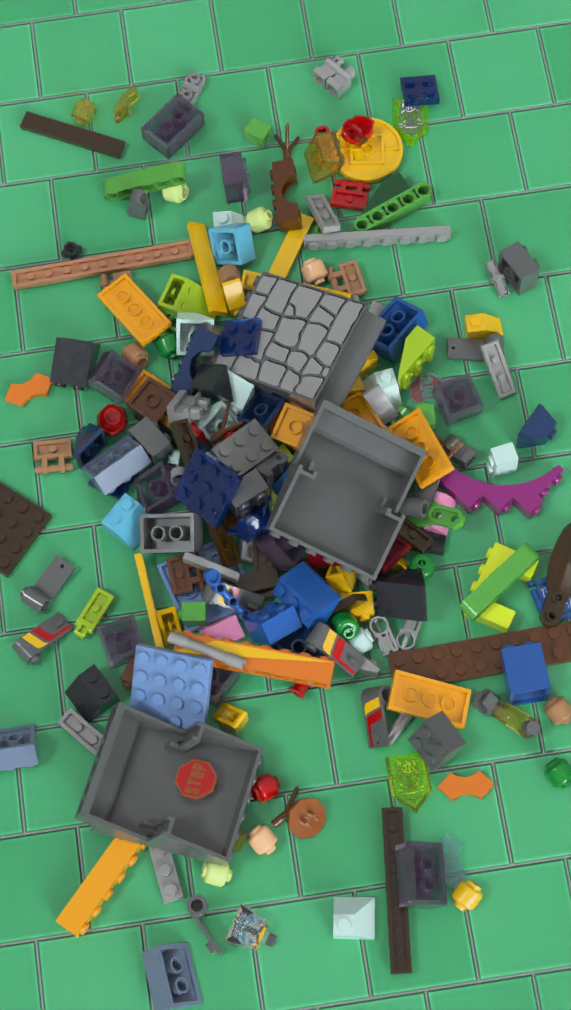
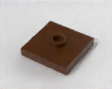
M149 376L126 403V406L142 418L147 416L150 421L154 420L159 424L167 415L166 407L176 394Z

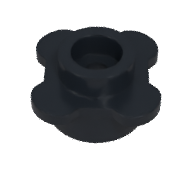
M67 242L64 245V250L61 251V256L70 258V260L78 259V254L82 252V247L80 245L77 246L74 242Z

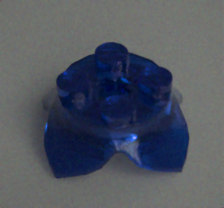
M268 496L264 507L253 508L249 516L240 518L236 528L226 529L225 532L228 535L236 536L246 541L247 544L261 534V531L267 530L266 526L273 510L272 497Z

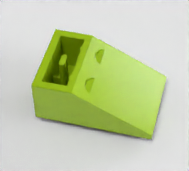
M174 273L171 274L157 304L158 308L178 314V312L199 313L213 318L215 322L218 315L209 314L202 286L188 278Z
M418 325L405 339L398 374L399 392L403 389L406 390L410 386L411 379L414 376L417 377L422 372L423 365L426 362L429 363L435 355V337Z

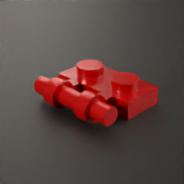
M342 178V180L335 179L334 186L340 188H333L330 207L362 212L367 205L369 193L362 191H370L371 184L359 180L358 182L348 181L346 178Z

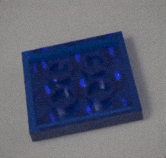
M197 446L172 496L211 526L218 528L243 477L204 448Z

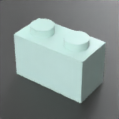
M513 442L490 448L486 467L488 473L492 474L494 479L516 473L519 458Z

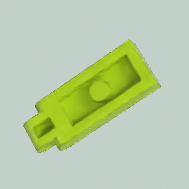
M97 588L74 624L76 629L73 634L83 640L88 634L92 635L115 600V597Z

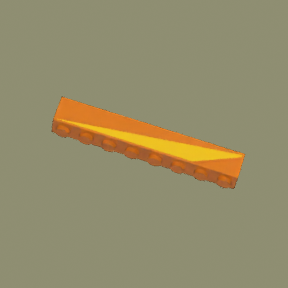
M188 630L177 632L192 640L246 659L243 670L227 665L217 659H214L213 667L326 689L331 688L335 661H332L329 657L320 656V658H316L304 652L295 654L288 649H281L279 651L267 645L258 647L246 641L237 643L230 638L215 639L214 636L209 634L199 636ZM174 645V651L211 658L188 648Z

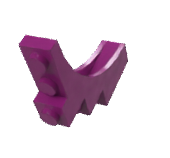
M557 465L547 474L535 480L514 485L484 483L474 480L454 469L441 477L438 487L451 496L468 514L472 510L476 511L483 502L497 516H500L502 513L506 514L513 505L529 519L532 515L535 517L541 512L543 498L550 492L549 488L553 485L557 486L562 481L564 469Z

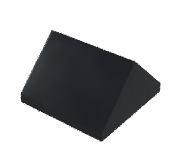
M201 363L190 388L196 392H201L202 396L210 400L234 402L227 365Z

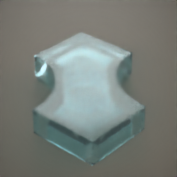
M447 832L435 847V851L442 860V872L439 879L455 890L459 882L467 876V873L463 870L459 859L463 844Z

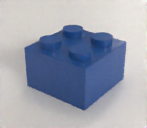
M276 601L267 603L264 609L250 613L249 617L243 620L252 641L272 645L302 627L294 605L278 603Z

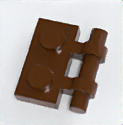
M184 555L166 558L174 597L194 593L192 585H198L199 591H203L206 585L203 579V570L183 563ZM193 568L196 576L190 578L188 569Z

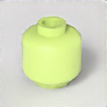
M184 183L179 186L162 189L161 193L166 201L181 203L187 199L189 188Z
M260 206L247 213L245 223H250L251 231L260 233L272 226L273 214L270 210Z
M204 861L201 877H203L205 883L222 887L226 881L230 882L232 870L229 869V863L220 866Z

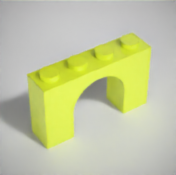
M495 542L493 548L489 547L485 556L488 560L486 564H481L477 573L480 577L478 581H473L470 591L473 592L515 550ZM539 560L520 580L527 583L531 581ZM494 602L475 621L502 633H507L516 611Z

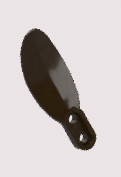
M571 523L562 530L548 564L546 576L548 593L539 615L540 622L546 627H553L559 623L566 601L571 597ZM555 595L560 598L559 602L555 600ZM549 613L553 614V620L549 618Z

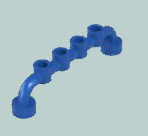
M213 568L207 569L203 574V579L211 585V590L224 598L225 605L232 607L239 619H247L251 611L243 608L239 603V599L226 590V585L220 582V572ZM274 643L272 645L267 644V646H271L274 650H277Z

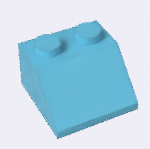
M233 223L208 229L215 264L243 265L256 259L250 223Z
M125 493L101 523L106 532L134 551L140 544V514L150 513L139 502Z

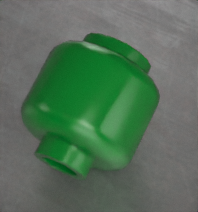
M167 331L157 337L155 346L162 358L169 357L172 360L179 356L177 355L175 333Z
M417 554L410 560L409 569L421 568L424 581H426L433 575L434 561L427 554Z
M345 611L333 617L331 627L345 641L354 639L357 636L359 624L353 614Z
M556 757L545 765L544 774L553 787L561 786L564 789L571 784V766L565 759Z

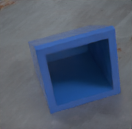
M530 641L520 646L507 645L502 648L500 659L508 707L548 701L551 685L541 642L535 643Z

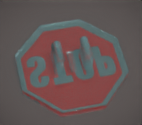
M433 372L420 373L417 377L413 378L408 387L409 400L415 404L429 402L434 403V408H437L447 396L445 381Z

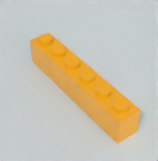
M114 838L58 916L56 922L77 938L80 934L83 936L90 926L88 924L92 917L96 918L102 909L100 906L104 900L108 901L114 893V890H112L114 886L123 881L126 873H124L126 869L135 864L138 859L136 855L147 846Z

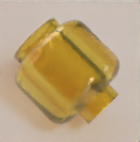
M85 98L76 101L71 112L72 118L75 119L74 123L80 126L92 124L97 112L95 103Z

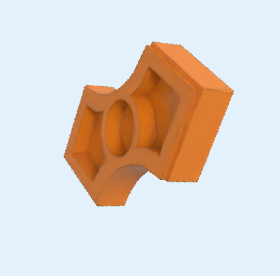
M35 373L32 379L25 383H11L5 397V402L24 407L34 397H47L53 382H50V377Z
M480 771L468 777H459L450 772L437 789L452 802L464 795H472L482 800L495 783Z

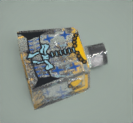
M240 904L225 938V943L258 951L262 943L273 947L277 936L267 932L270 924L266 919L245 905Z

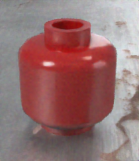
M264 773L257 777L250 793H252L255 801L258 800L264 803L279 794L280 782L276 776Z

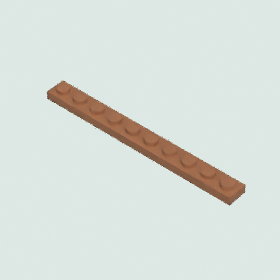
M189 239L11 271L14 290L195 258Z

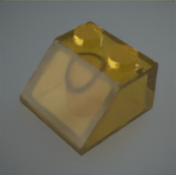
M315 133L304 152L313 184L339 173L345 164V157L341 152L340 141L337 139L336 133Z

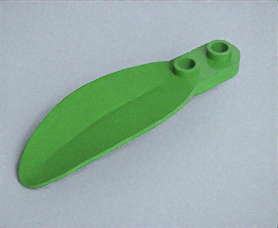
M409 490L406 496L411 497L413 490ZM434 499L426 518L405 517L417 527L438 525L455 530L461 528L465 523V516L459 509L439 505Z

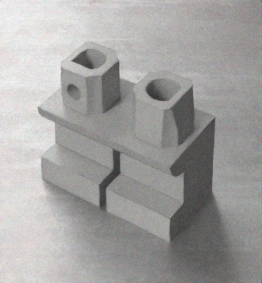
M339 56L332 60L327 58L324 65L318 66L313 70V80L337 100L351 87V80L356 75V70L351 66H348L345 70L341 68L344 66V61Z
M179 390L166 407L169 424L188 418L190 424L193 420H202L204 411H208L211 407L210 399L201 397V392H198L195 396L187 395V390Z

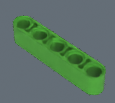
M174 161L106 178L104 180V199L107 201H117L129 198L133 189L136 188L150 193L186 183L185 163Z
M420 182L357 217L354 221V231L382 230L425 206L431 200L432 188L430 184Z
M524 543L459 605V608L472 621H475L539 560L540 555L527 543Z

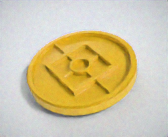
M371 118L375 121L373 134L365 144H349L341 136L342 127L337 131L332 141L331 154L335 167L343 176L355 182L359 180L364 181V183H375L384 180L388 175L393 174L397 170L403 156L402 140L396 129L383 120Z

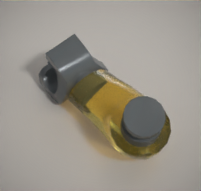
M487 689L475 695L472 705L483 715L489 716L493 711L492 717L508 726L523 738H531L539 733L540 725L534 718L504 701H501L499 704L501 698Z

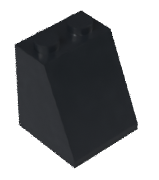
M56 337L50 382H55V386L66 388V384L73 385V389L84 391V387L90 388L100 344Z
M421 568L388 571L385 575L379 572L376 580H371L372 592H376L373 604L374 609L378 611V616L428 621L426 586Z

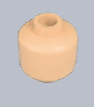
M315 257L305 261L301 268V272L308 284L318 286L325 282L324 278L328 275L323 261Z
M258 824L247 834L249 836L248 844L258 855L264 853L269 855L277 848L274 845L277 842V836L267 825L261 826Z

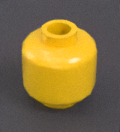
M470 879L460 881L452 893V898L455 900L454 905L462 911H465V909L474 910L483 896L482 888Z

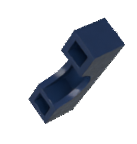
M208 322L198 324L194 328L193 339L187 344L185 357L180 360L178 364L179 370L171 380V391L177 394L179 390H187V395L195 396L198 393L190 388L197 373V359L203 351L211 352L219 348L225 334L224 331Z

